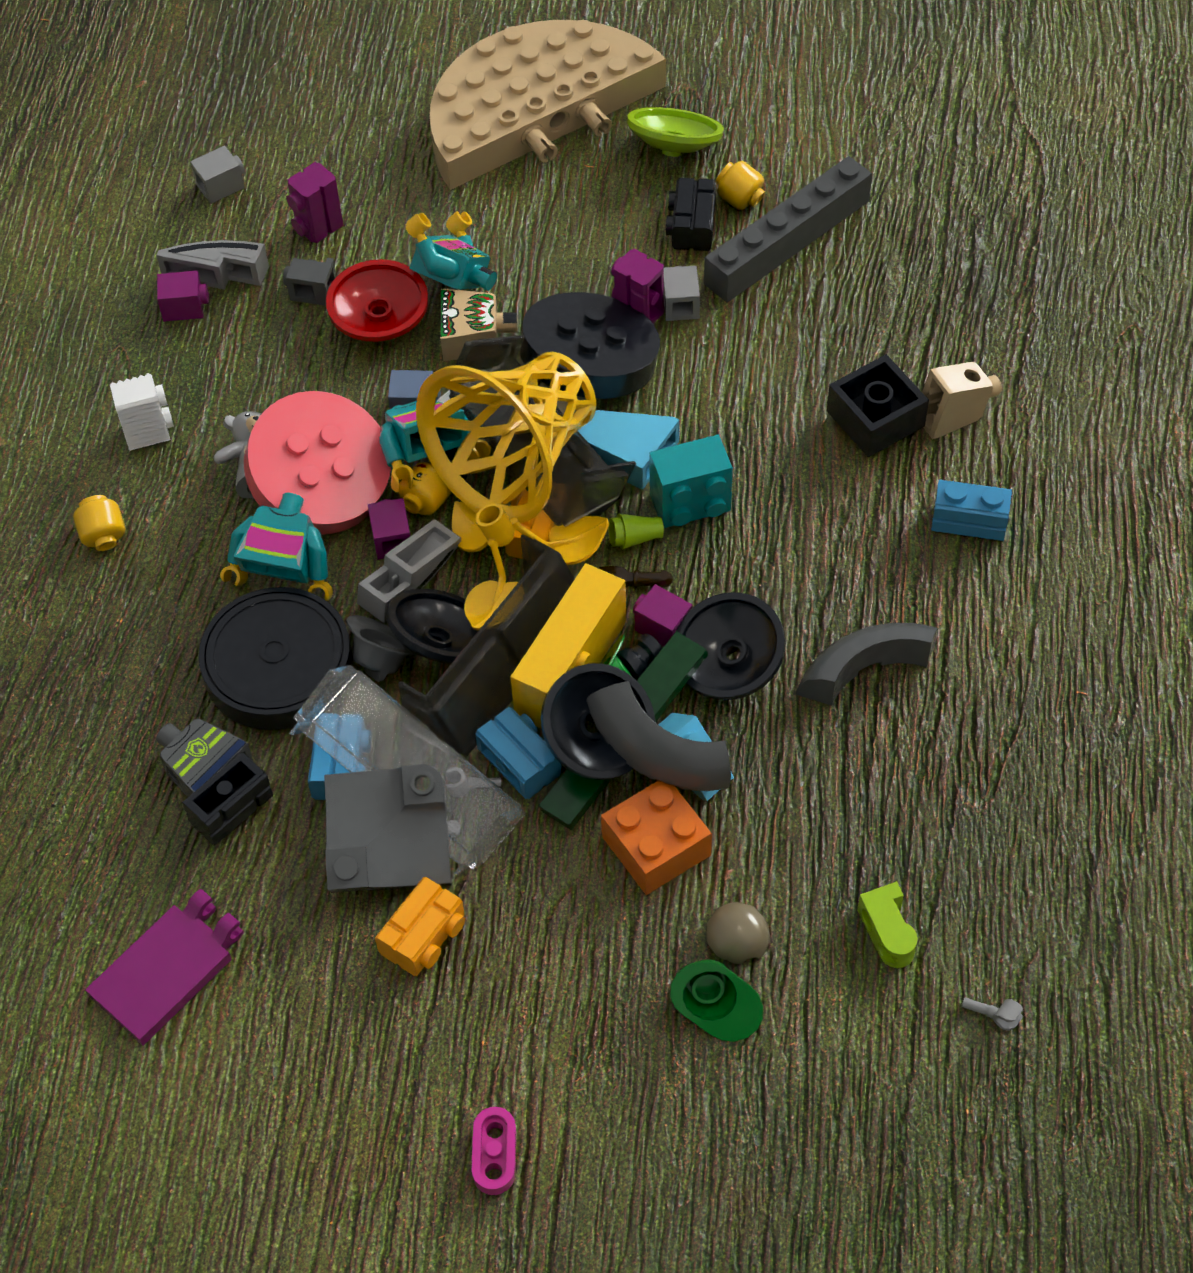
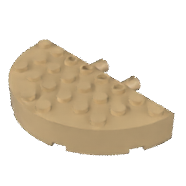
M547 20L508 27L478 41L465 50L446 69L434 90L430 104L433 152L437 168L444 182L452 190L531 151L535 152L540 161L547 163L548 159L544 154L551 161L558 152L557 147L552 141L585 125H588L596 136H602V132L598 128L604 134H607L612 127V121L606 115L666 87V58L651 45L630 33L588 20Z

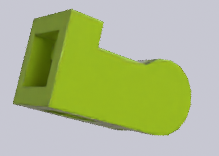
M897 881L860 894L857 911L883 962L893 968H903L914 959L918 937L914 928L904 922L900 913L904 895Z

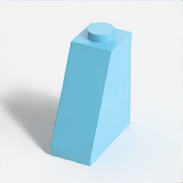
M596 410L592 420L574 433L570 440L578 446L586 447L593 457L604 466H611L621 480L643 490L650 481L649 452L675 446L679 443V419L669 416Z

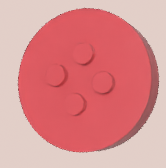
M305 391L279 399L260 415L251 431L246 446L244 472L249 490L259 506L277 509L284 493H293L301 496L304 499V503L300 513L310 517L314 527L320 531L321 535L348 530L369 516L368 504L380 501L389 480L391 467L387 465L379 442L381 428L375 419L361 406L333 393Z

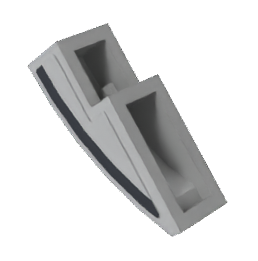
M202 241L161 249L156 254L161 274L198 270L201 284H207L208 287L224 290L229 280L260 286L269 268L265 245L248 241Z
M432 520L385 554L384 565L358 583L357 604L385 623L391 600L404 591L423 589L457 549L458 544L461 542V537L437 520Z

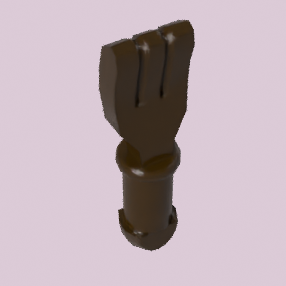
M603 566L598 568L624 579L626 587L634 586L638 588L639 586H654L656 584L661 586V588H665L673 582L672 574L665 570H661V572L635 570L633 573L619 566Z

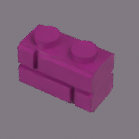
M314 162L304 168L303 173L298 172L287 179L290 194L286 196V200L293 210L294 218L291 219V224L296 233L307 237L312 243H318L328 236V232L333 233L343 226V218L336 177L322 164Z
M635 248L630 249L623 257H619L611 268V275L614 276V288L611 296L626 305H631L632 308L644 314L654 324L664 314V264L653 258L647 259L646 254Z

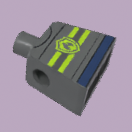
M194 719L183 731L168 723L160 729L156 737V741L165 747L159 756L165 772L187 797L193 794L241 752L253 761L246 741L201 719Z

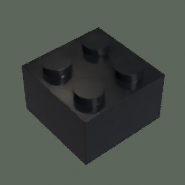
M885 354L829 384L827 412L864 454L870 457L925 427L929 399L892 359Z

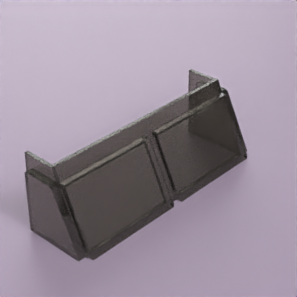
M517 335L466 341L456 365L487 372L506 371L520 367L521 365L516 360L525 336ZM473 381L459 384L467 387H472L480 383L481 381ZM492 387L485 391H482L493 394L497 393V391ZM450 390L449 398L451 399L461 393ZM517 390L515 395H518L520 391ZM529 397V405L535 404L531 397ZM470 402L461 409L464 410L468 420L473 421L488 405ZM501 405L480 427L507 424L515 408L511 405ZM556 407V413L563 417L564 414ZM577 431L562 447L561 453L552 471V490L543 510L557 526L562 524L565 527L617 499L627 483L636 462L631 461L607 465ZM532 433L514 434L504 457L530 445L533 438ZM501 436L485 437L484 439L495 451ZM539 453L538 463L541 461L540 453ZM527 456L508 466L516 478L523 474ZM543 472L536 478V487L543 475Z
M524 534L521 535L524 576L429 692L424 695L402 681L398 683L407 730L455 759L460 754L468 756L477 745L475 736L477 729L488 721H493L495 716L505 710L513 700L510 676L575 580L559 552Z

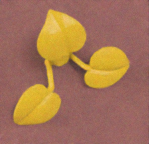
M455 501L452 513V532L461 537V542L457 544L458 547L466 552H478L489 545L499 574L498 582L493 580L482 582L467 595L464 611L473 630L484 631L497 628L511 620L522 606L524 600L523 587L518 582L506 583V573L498 547L506 546L513 540L515 530L543 549L553 550L552 556L557 563L574 565L586 561L597 551L609 527L608 519L600 516H581L563 520L550 529L549 539L551 542H546L522 526L517 518L510 520L503 507L498 503L487 504L476 513L463 502Z

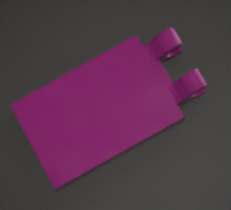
M199 889L192 895L183 912L173 905L85 989L87 995L142 1046L232 960L230 953L226 949L238 941L244 934V931L239 927L240 922L229 912L218 921L214 931L203 922L217 908L211 903L213 899L202 889Z

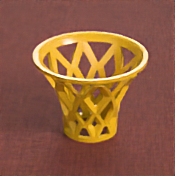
M545 352L526 365L506 371L487 372L461 365L443 367L435 371L424 381L416 402V420L422 445L433 468L450 491L476 513L487 504L498 503L503 507L510 520L517 518L520 524L531 520L544 509L552 490V471L562 447L574 433L592 420L596 411V396L589 378L576 362L557 352ZM561 364L570 372L559 373L557 368ZM537 379H551L549 388L538 386ZM473 381H481L480 383L472 387H467L459 384ZM561 385L566 386L565 391L560 390ZM580 386L584 391L586 400L577 399ZM442 387L461 393L446 401L435 410L436 398ZM491 387L497 391L496 394L482 392ZM519 390L520 393L515 395L516 391ZM529 397L533 398L535 404L529 405ZM557 401L568 402L563 417L556 413ZM470 402L488 405L473 421L450 417ZM501 405H511L515 408L507 424L480 427ZM436 427L469 431L457 449L452 463L441 445ZM532 433L533 438L530 445L503 458L514 434ZM501 436L492 456L468 460L479 438ZM539 453H540L541 461L538 463V458H539ZM527 456L523 474L503 489L506 467ZM496 468L490 499L477 492L460 475L475 474ZM543 472V475L536 487V478ZM528 486V503L519 506L506 505Z

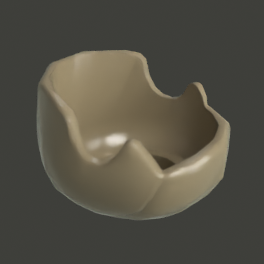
M732 902L719 907L714 911L706 925L707 944L713 953L723 960L738 965L750 958L760 959L765 954L771 941L769 925L765 918L754 906L741 902Z

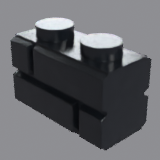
M679 178L676 184V191H669L668 211H674L673 215H667L666 235L672 236V247L674 249L690 250V248H693L695 251H710L712 249L716 205V182L714 179H698L696 181L694 178Z
M241 752L185 799L182 804L191 825L215 846L257 810L256 807L262 806L274 795L266 773Z

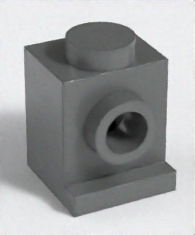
M293 258L290 266H286L283 273V284L288 288L290 300L326 306L327 291L333 280L337 277L334 258H327L326 262Z

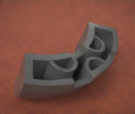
M895 622L865 627L845 635L829 645L812 662L798 686L796 695L832 706L843 687L858 676L861 669L872 664L905 663L927 667L938 637L939 628L925 624Z
M629 681L602 688L592 693L586 699L590 714L606 743L610 744L627 761L626 764L652 780L657 779L664 783L678 786L679 789L714 791L729 788L731 770L725 740L717 742L693 741L663 729L641 708Z

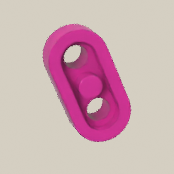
M501 1107L484 1109L477 1115L473 1124L471 1167L473 1181L480 1191L489 1195L504 1193L512 1186L515 1180L516 1124L511 1113ZM493 1128H499L503 1131L502 1135L498 1138H491L488 1136V1133ZM492 1169H498L502 1172L501 1176L495 1180L489 1179L486 1175Z

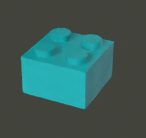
M719 434L649 452L650 497L658 517L662 518L664 528L674 525L682 526L690 521L705 517H717L724 512L731 511L733 467Z

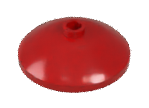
M383 259L360 262L341 272L331 283L326 295L327 313L333 325L351 338L369 342L391 340L412 330L424 317L428 308L426 284L417 272L409 269L410 267L403 263Z

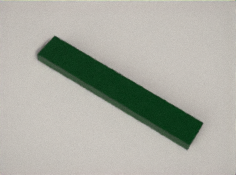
M677 631L637 680L652 703L655 723L708 656L706 648ZM567 769L538 806L543 813L572 830L611 779H588L574 774Z

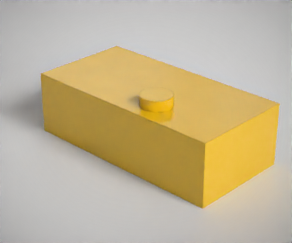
M587 563L584 564L510 676L513 706L519 716L524 713L527 714L534 724L542 729V705L553 683L564 673L577 666L592 663L600 664L627 622L626 584L624 579Z

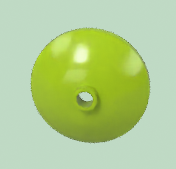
M663 107L640 108L631 111L627 118V125L635 135L648 145L661 149L662 154L672 157L681 156V153L696 152L718 142L723 137L724 127L718 121L699 113Z

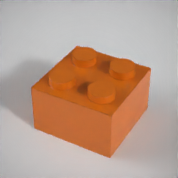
M658 780L601 814L602 838L645 895L650 894L711 856V831L674 785Z

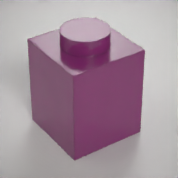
M198 270L157 274V301L163 322L204 318V304H209V292L207 284H201Z
M403 498L386 499L368 504L377 560L384 559L385 554L410 537Z
M655 584L647 595L642 594L634 604L632 612L635 619V631L642 635L647 633L653 636L660 645L665 646L677 631L685 615L693 608V604Z

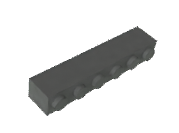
M850 156L846 157L705 256L704 285L728 303L870 201L872 173Z

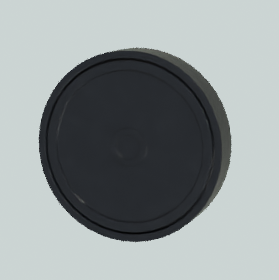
M586 292L561 293L536 302L524 316L519 342V354L524 365L545 352L561 353L572 359L589 378L596 399L621 397L643 388L654 374L660 348V338L657 329L644 314L632 308L631 305H626L615 298ZM559 364L557 368L559 373L570 372L566 367ZM539 379L550 386L551 379ZM561 385L560 390L565 391L566 386ZM580 386L577 396L585 397L584 391Z
M291 587L264 588L236 598L213 617L204 631L199 646V667L212 702L224 715L233 721L261 730L293 728L314 720L320 713H325L345 691L353 668L352 648L348 631L338 611L318 595Z

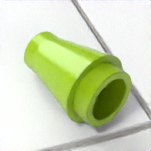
M619 513L617 517L609 519L608 535L612 547L620 546L623 550L653 539L663 538L664 526L662 518Z

